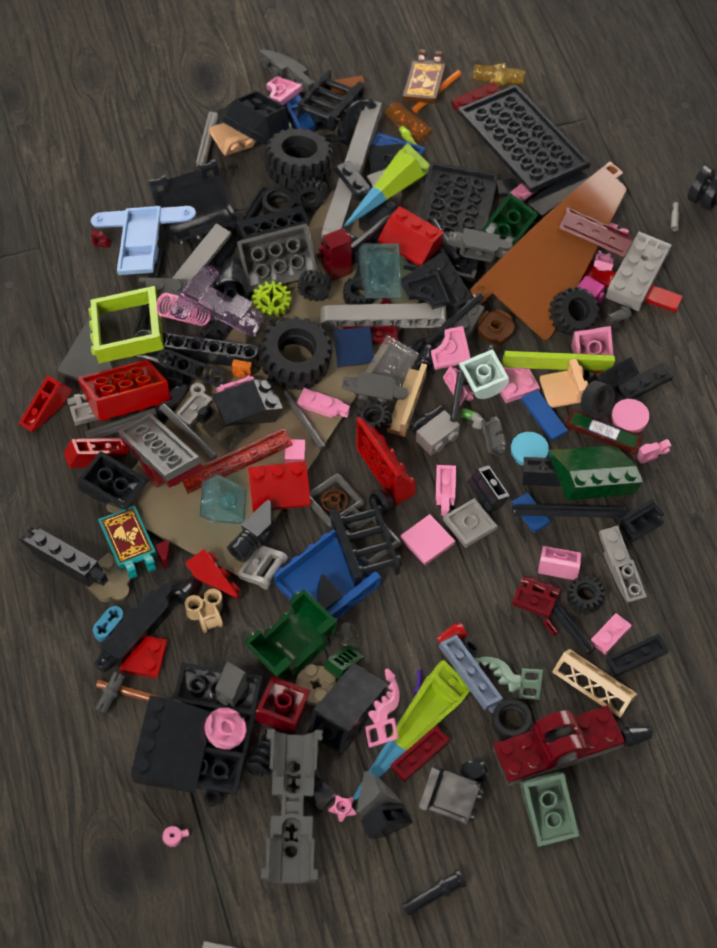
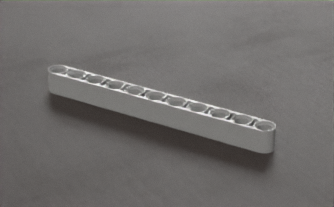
M374 101L377 105L376 108L368 110L365 106V110L361 111L345 162L350 161L360 175H362L369 147L372 144L381 116V102ZM339 178L323 226L321 239L323 235L345 228L344 225L347 222L355 196L341 178Z

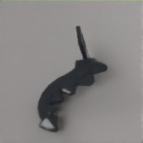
M371 98L354 102L346 110L343 126L337 130L338 134L324 135V137L329 142L340 141L349 146V135H354L355 129L353 125L358 123V119L354 115L359 116V108L364 111L365 106L368 110L376 108V103Z

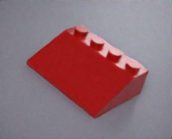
M148 359L78 378L88 404L99 421H106L119 415L124 416L137 410L142 411L147 407L159 406L164 401H170L168 381Z
M357 418L356 449L383 489L393 495L395 506L415 496V488L417 486L413 477L408 476L402 462L399 463L396 459L394 450L392 448L389 449L385 437L382 434L380 435L374 427L362 418Z

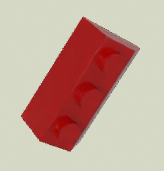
M399 207L389 217L378 238V242L416 265L422 266L442 247L444 231L406 209Z
M306 461L248 467L253 512L267 500L271 501L273 510L311 506Z

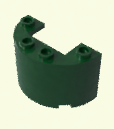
M305 589L301 592H296L291 597L289 603L292 609L282 614L274 626H269L265 630L264 635L258 630L256 633H251L244 643L279 679H286L289 673L295 675L308 666L329 643L327 641L328 636L334 635L337 628V621Z

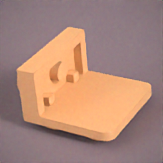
M225 123L212 126L209 129V133L225 156L254 147L256 140L247 137Z
M577 359L569 360L567 371L542 375L539 380L546 402L551 408L580 403L583 391L588 385L587 381L583 379V368L579 366Z

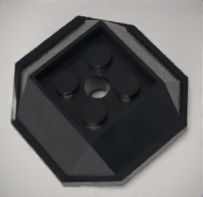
M253 91L234 99L228 106L220 109L217 115L226 125L251 139L265 143V145L276 133L278 134L282 130L287 131L289 128H292L290 115L287 114L286 107L258 91Z

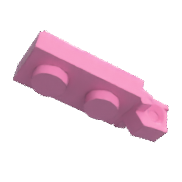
M306 388L303 389L297 401V405L300 408L330 418L333 416L337 417V415L347 418L350 413V406L344 404L343 401Z
M437 465L436 505H441V515L443 516L449 513V505L454 506L456 466Z

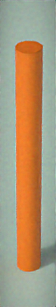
M459 70L442 83L439 94L462 75ZM419 102L412 110L417 113L428 103Z

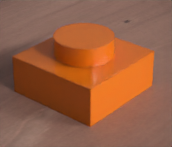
M233 359V376L238 378H246L248 375L252 376V363Z

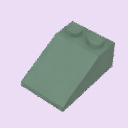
M558 771L519 781L538 847L579 836L564 773Z

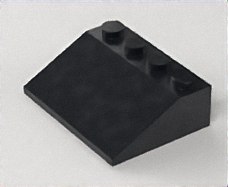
M150 695L131 770L133 783L196 793L208 740L205 733V723L212 712L170 698Z

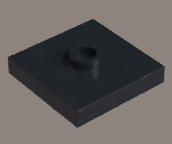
M403 143L370 146L371 174L386 169L395 155L404 147Z

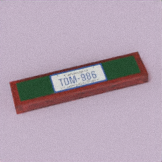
M572 409L565 424V427L607 444L616 445L618 448L636 454L643 438L641 435Z

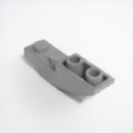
M615 526L599 531L598 534L605 550L603 553L626 602L629 603L646 598L647 596L634 561L630 560L619 527Z

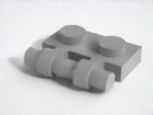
M75 394L74 397L67 399L69 406L74 405L70 407L75 426L98 420L88 402L82 403L87 401L84 394Z

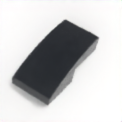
M186 384L173 388L169 393L170 401H164L159 405L157 414L161 422L168 417L159 409L160 406L165 403L174 412L187 394Z

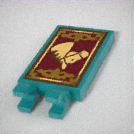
M135 505L129 507L127 511L121 510L98 519L119 570L125 568L129 578L133 579L137 577L134 564L143 560L148 572L156 570L153 557L156 556V551Z

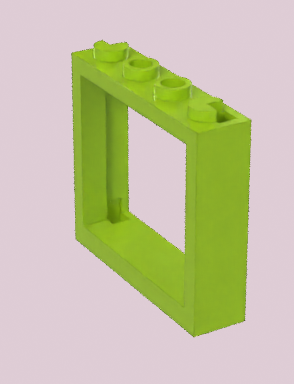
M155 286L91 300V308H88L90 318L92 319L89 321L91 331H93V333H90V338L94 345L91 346L92 355H96L98 363L164 349L161 316L156 310L159 297ZM149 304L152 334L101 345L99 314Z

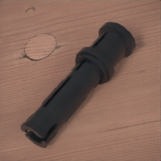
M456 869L452 875L444 879H438L437 884L403 902L402 906L406 914L410 916L442 896L449 897L450 893L456 889L466 887L465 880Z

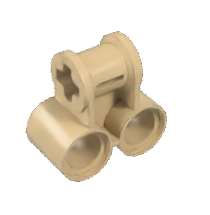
M210 589L205 593L204 599L196 595L186 599L187 616L191 620H199L203 633L217 626L223 627L219 614L223 608L220 591ZM211 600H217L216 603H210ZM193 606H198V607H199V608H197V609H195V610L190 609V608L193 607Z

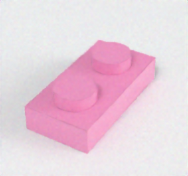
M615 613L590 642L603 654L607 655L631 629L632 625Z

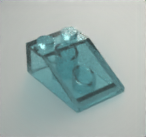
M363 244L359 248V266L365 299L402 298L399 244Z

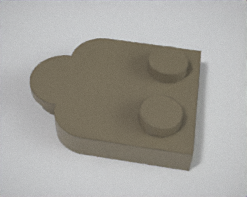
M108 553L98 563L103 568V573L107 575L109 581L104 586L94 582L87 588L102 602H109L113 599L121 601L129 594L131 579L125 568L119 570L114 557Z

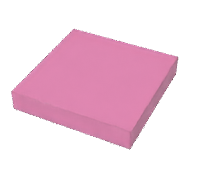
M430 514L400 535V540L424 565L430 563L455 544V540Z

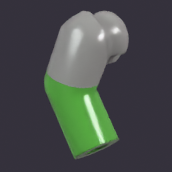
M463 408L460 417L474 421L473 428L482 429L481 420L484 419L480 414Z

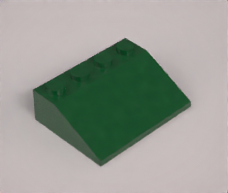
M616 445L548 451L566 500L634 495L643 483L637 466Z

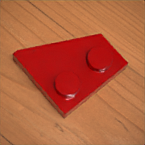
M147 636L120 666V673L158 679L167 646V639Z

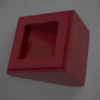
M170 540L156 544L157 555L165 569L168 568L171 553Z

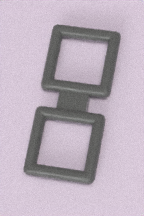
M340 473L334 474L309 491L310 507L330 528H332L330 516L314 500V497L336 482L355 501L354 504L339 513L340 516L346 517L360 513L358 510L365 505L362 497ZM374 517L346 524V532L354 533L360 531L371 522L376 524ZM385 524L393 548L396 550L402 543ZM352 542V543H351L352 549L359 550V549L354 545V543ZM384 550L377 552L369 559L363 556L359 557L358 560L364 566L377 563L387 556L388 553Z

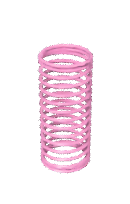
M163 293L157 300L156 310L162 317L199 326L206 325L210 320L211 308L207 303L169 293ZM165 296H167V297L164 299L163 303H162V307H161V308H162V313H161V312H160V303H161L162 299H163ZM168 297H170V298L167 300L166 304H165V308H164V309H165V314H164V312H163V304H164L165 300H166ZM171 299V301H170L169 304H168V308H167V309H168V313H166V305H167L168 301ZM200 306H201V307H202V316H201L200 320L197 322V320H198V318H199V316H200V312H201ZM203 306H204V308H205V316H204V319L201 321V319H202V317H203V312H204V311H203ZM206 307H207V309H208V317H207L206 321H205L204 323H202V322L205 320V317H206ZM198 308H199V315H198V317H197V319H196L197 311H198Z

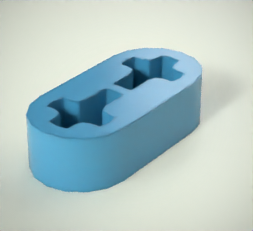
M109 607L94 625L93 633L98 641L103 642L106 637H110L114 633L115 627L124 621V614L120 607ZM118 614L119 618H111V615ZM106 629V633L102 632L101 634H99L98 630Z

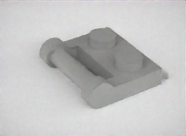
M258 547L247 559L237 575L242 580L259 585L263 589H268L276 571L282 563L284 564L287 561L288 556L281 551L269 547ZM273 558L276 559L265 576L261 577Z

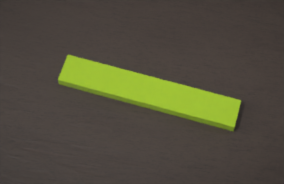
M505 351L502 367L568 370L569 360L577 359L583 371H599L612 367L615 357L613 355Z

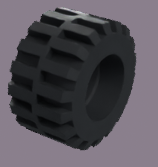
M572 287L553 297L554 300L549 304L552 307L548 309V313H551L549 319L553 320L552 326H557L558 332L563 331L564 335L570 334V336H573L576 331L591 329L597 322L595 319L599 317L597 313L599 306H596L598 302L592 298L594 295L592 293L588 294V290L581 289V287ZM570 302L575 304L579 310L578 320H574L569 314L568 306Z

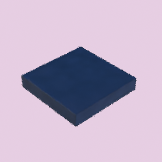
M370 327L333 330L337 368L374 364Z

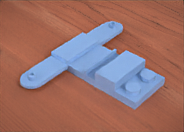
M191 206L126 208V211L97 213L91 218V223L96 228L123 226L117 267L118 275L153 273L154 265L158 260L159 248L157 242L159 240V226L162 223L190 221L195 217L196 212Z

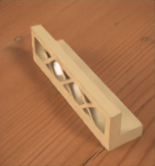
M421 364L419 371L408 369L402 388L408 389L409 394L406 399L397 400L392 414L393 421L390 423L391 427L390 429L387 428L388 433L406 436L426 379V364Z
M571 649L563 653L552 671L603 707L608 705L611 712L619 718L623 716L629 704L638 695ZM564 662L571 666L572 674L566 675L560 671ZM585 675L588 677L589 685L582 686L579 684L577 676ZM594 687H603L606 697L600 698L597 696ZM618 697L625 702L620 711L613 707L611 698Z

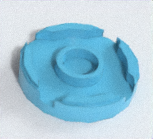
M535 432L518 434L511 443V455L519 465L523 466L524 457L547 458L549 449L546 439Z

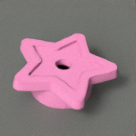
M336 795L335 804L329 808V811L337 814L340 822L346 816L356 815L355 810L352 808L354 798L346 799Z

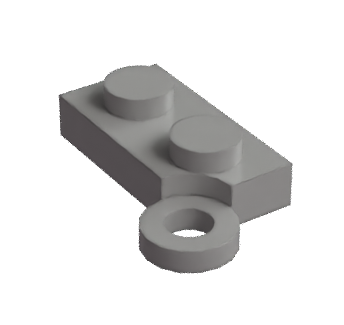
M195 383L191 386L190 393L192 396L176 413L189 428L198 420L197 412L202 407L210 406L213 403V398L205 394V387L200 383ZM196 388L201 389L200 392H195L194 390Z

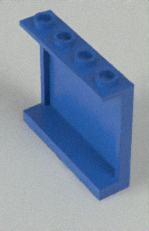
M334 529L329 533L323 534L318 542L309 545L305 552L293 557L288 565L279 568L274 575V584L290 601L296 592H301L303 589L317 600L318 581L320 575H325L343 594L340 600L326 610L335 620H338L381 586V576L375 571L373 574H365V577H362V582L354 587ZM356 560L358 566L364 567V565L359 560Z

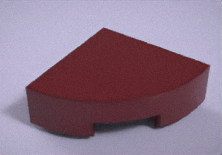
M92 230L93 246L111 247V240L108 236L97 230Z

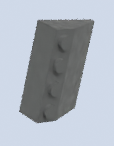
M307 224L237 241L249 293L254 292V289H258L259 284L265 286V281L268 284L274 281L276 285L281 282L283 285L299 281L300 275L304 271L317 270L318 272L314 247Z

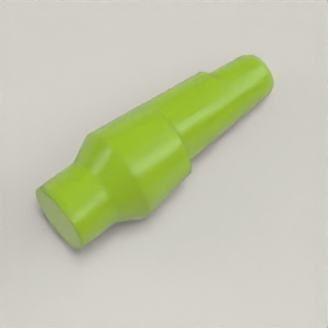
M401 126L399 128L401 136L407 142L416 144L411 137L410 131L405 126Z

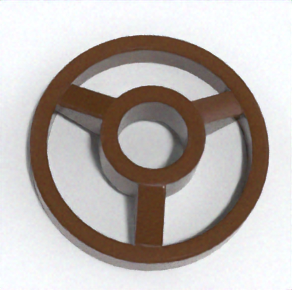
M339 489L328 490L322 496V507L328 513L333 511L324 505V502H329L331 506H336L339 513H341L348 507V496ZM334 492L338 493V494H332V495H330V497L325 498V497H326L328 494H330V493H334ZM343 495L346 498V504L341 509L340 503L341 496ZM337 498L338 501L333 502L332 499Z

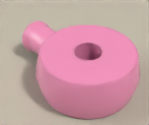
M170 826L164 830L162 839L167 846L175 847L180 844L182 837L189 836L188 829L181 831L175 826Z

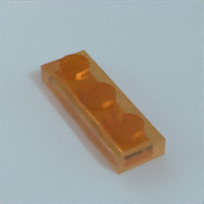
M398 101L385 109L384 114L398 126H405L410 131L412 137L419 143L432 134V129Z

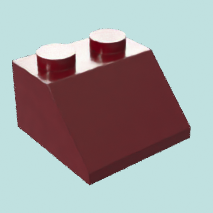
M272 676L256 710V722L287 734L295 735L302 720L311 690Z

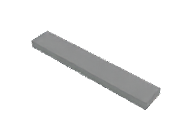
M216 223L172 279H187L188 290L195 278L201 274L229 239L231 233ZM163 298L162 301H161V303H160V312H161V313H162V308H161V307H162V303H163V301H164L165 298ZM167 298V299L165 300L164 304H163V312H164V314H165V309H164V308H165V304H166V302H167V300H168L169 298ZM171 299L168 301V303H167V305H166V313H168V309H167V308H168V304H169V302L171 301Z

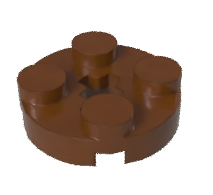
M495 310V312L490 313L487 311L482 314L478 321V335L487 342L502 345L513 335V319L507 312L502 310ZM498 324L499 329H494L492 327V325L496 326Z

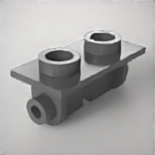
M492 417L489 422L481 420L488 452L502 457L501 453L505 451L507 446L504 435L499 434L502 432L501 421L498 417Z

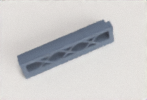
M456 635L440 642V650L484 710L488 709L493 713L503 698Z

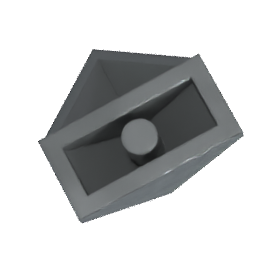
M364 771L357 813L366 816L377 806L405 805L381 778L369 771Z

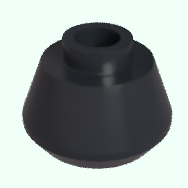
M376 489L370 494V506L371 500L375 499L377 505H381L383 515L393 507L394 497L389 491Z

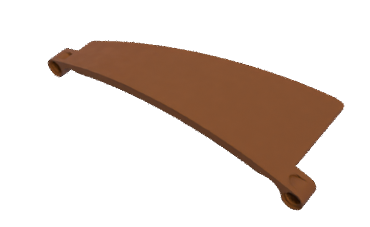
M610 161L588 178L537 223L469 290L472 298L480 292L484 296V299L478 303L481 305L494 294L542 340L547 341L556 326H552L553 320L549 319L551 313H548V309L552 307L549 305L550 302L554 300L553 297L558 293L578 286L598 247L596 244L559 228L564 211L568 207L609 226L627 190L617 180L624 172Z

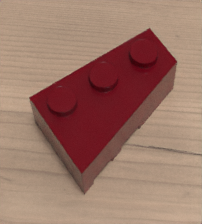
M344 228L323 235L322 247L318 249L320 253L316 255L331 281L350 275L351 266H353L351 255H353L351 248L353 240Z

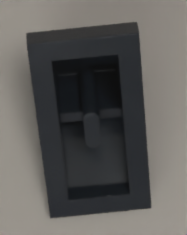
M320 575L316 601L327 610L340 600L343 594L325 575Z

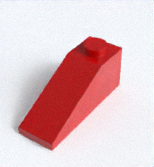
M47 375L19 424L29 431L35 432L64 405L72 389Z
M121 438L71 439L64 451V456L69 468H87L100 451L116 459L128 455V450Z

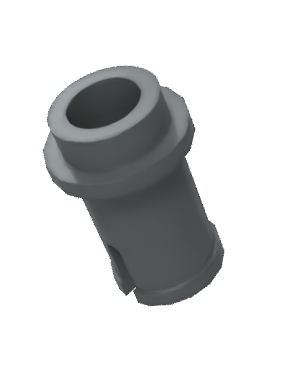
M623 306L620 310L607 314V319L610 325H614L624 319L629 320L632 314L629 307Z

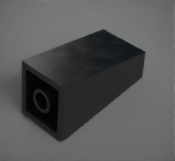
M353 663L313 709L308 734L313 733L315 730H322L321 743L343 755L370 717L369 712L375 710L374 701L381 702L388 684Z

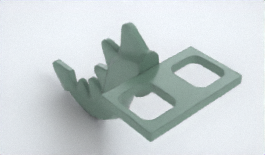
M473 657L478 665L481 663L486 667L489 664L490 670H496L494 675L501 677L498 683L500 685L507 684L509 692H515L519 689V699L539 700L543 670L522 668L521 675H515L510 667L500 659L494 657ZM530 672L538 673L539 675L537 680H526L525 674ZM525 688H533L537 692L535 696L523 695V690Z

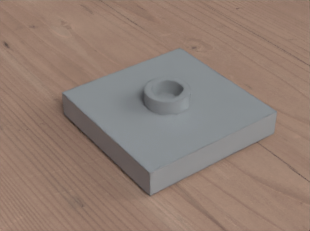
M475 498L443 516V521L465 548L497 530L495 522Z

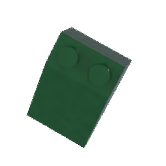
M510 193L481 231L500 235L499 239L510 241L514 246L538 214Z

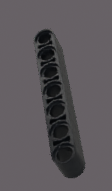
M141 330L136 333L135 338L150 335L152 331ZM163 333L164 349L174 351L199 362L232 367L233 359L251 362L252 369L257 368L260 364L258 349L254 345ZM161 350L145 353V355L158 356ZM169 353L166 356L162 355V357L170 358Z

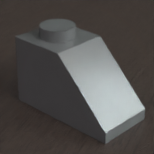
M227 662L215 688L218 701L224 705L230 704L234 707L248 687L246 673Z

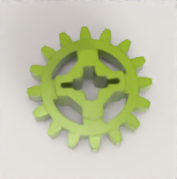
M265 281V286L259 284L258 289H254V295H252L253 308H256L257 313L262 312V317L268 314L269 318H272V315L278 318L279 313L285 315V309H290V304H292L291 292L287 291V286L282 287L281 282L276 285L274 281L271 284Z

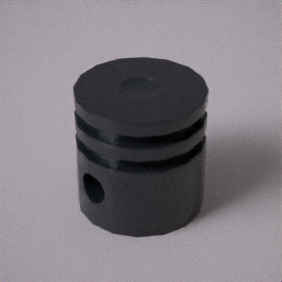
M244 529L227 546V549L236 560L244 563L257 550L260 542L255 535Z

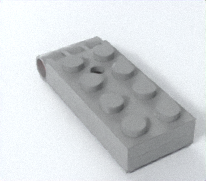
M639 231L607 290L606 298L639 311L671 250L672 244Z

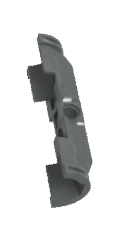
M267 729V740L271 742L270 769L273 770L272 795L282 796L281 816H271L270 838H267L266 868H261V879L279 884L313 883L318 880V870H314L315 839H312L313 817L303 816L304 797L314 795V771L317 770L318 743L322 741V730H315L313 733L305 735H286L275 731V729ZM292 762H297L301 766L300 770L296 773H292L288 769L289 764ZM292 778H296V787H300L296 789L295 793H291V789H288V787L292 786ZM290 825H294L295 829H298V831L294 832V840H298V843L295 841L285 842V839L290 840V833L286 831V829H290ZM289 846L296 847L298 850L296 856L288 857L285 854L286 848Z

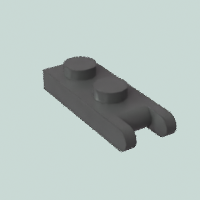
M139 278V283L145 284V288L155 286L158 297L163 293H169L186 298L187 279Z

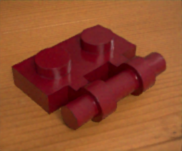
M523 576L521 584L527 585V587L518 586L511 605L549 619L556 603V598L550 597V594L558 597L560 589L553 587L554 585L550 583H541L536 578ZM535 588L537 590L543 591L544 593H539L537 591H534L533 589Z

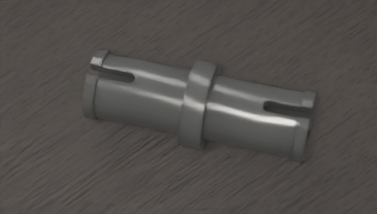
M113 672L107 687L102 690L104 693L95 707L96 710L105 714L108 713L107 711L114 698H117V692L125 679L123 675Z

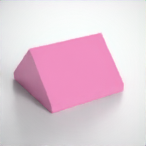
M611 327L574 332L571 345L573 354L613 355Z
M542 546L538 574L574 580L578 577L581 553Z

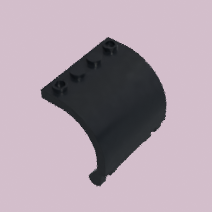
M215 159L207 164H198L199 170L167 179L166 175H163L159 179L148 180L155 206H160L161 208L191 206L195 209V217L190 221L162 223L171 242L182 245L188 243L190 238L194 237L197 240L205 237V233H209L216 223L223 228L228 226V229L236 227L238 221H242L241 215L233 211L227 199ZM212 170L213 174L207 176V171ZM162 185L163 190L157 191V187Z

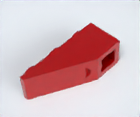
M203 549L185 562L199 581L238 600L242 599L238 594L241 590L235 582L230 583L227 578L230 575L223 566L221 568L216 563L218 558L212 551L208 552Z

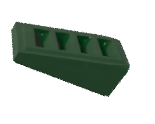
M347 645L326 660L324 669L337 679H340L353 663L357 665L364 659V655L350 645Z

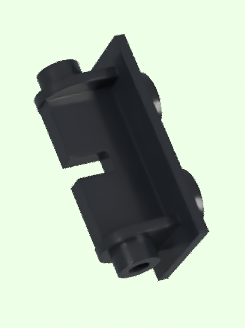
M224 311L221 313L217 312L211 319L213 323L209 327L205 326L199 333L201 335L200 338L218 340L221 335L216 331L219 329L224 333L232 324L231 321L233 319L228 315L224 317Z

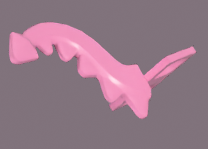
M385 669L386 680L390 682L388 689L391 692H386L387 697L382 696L381 703L374 701L376 710L369 712V716L374 721V724L365 727L369 747L398 739L395 718L387 719V715L393 712L399 703L398 685L395 675L389 669ZM391 723L394 735L388 738L385 726ZM374 728L377 729L378 741L372 742L370 730Z

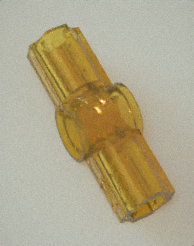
M496 63L493 66L475 64L473 79L488 80L491 83L495 81L498 86L505 83L523 85L525 70L507 68L502 63Z

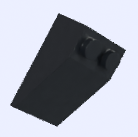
M271 379L252 380L213 394V399L225 427L276 422L283 409Z
M100 451L79 477L78 488L95 500L127 511L148 483V479Z

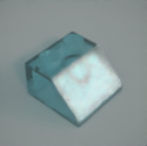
M220 475L202 482L200 517L213 523L242 524L245 519L247 489Z

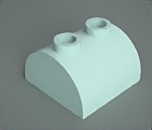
M493 349L459 363L461 371L464 373L468 384L478 399L495 396L508 385L509 377Z

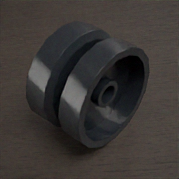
M704 166L694 179L687 199L695 204L701 201V207L708 211H711L717 205V174L715 175V169Z

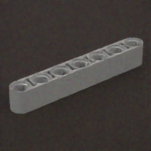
M427 303L326 305L320 309V325L327 330H338L347 326L439 328L447 321L446 306L432 310Z

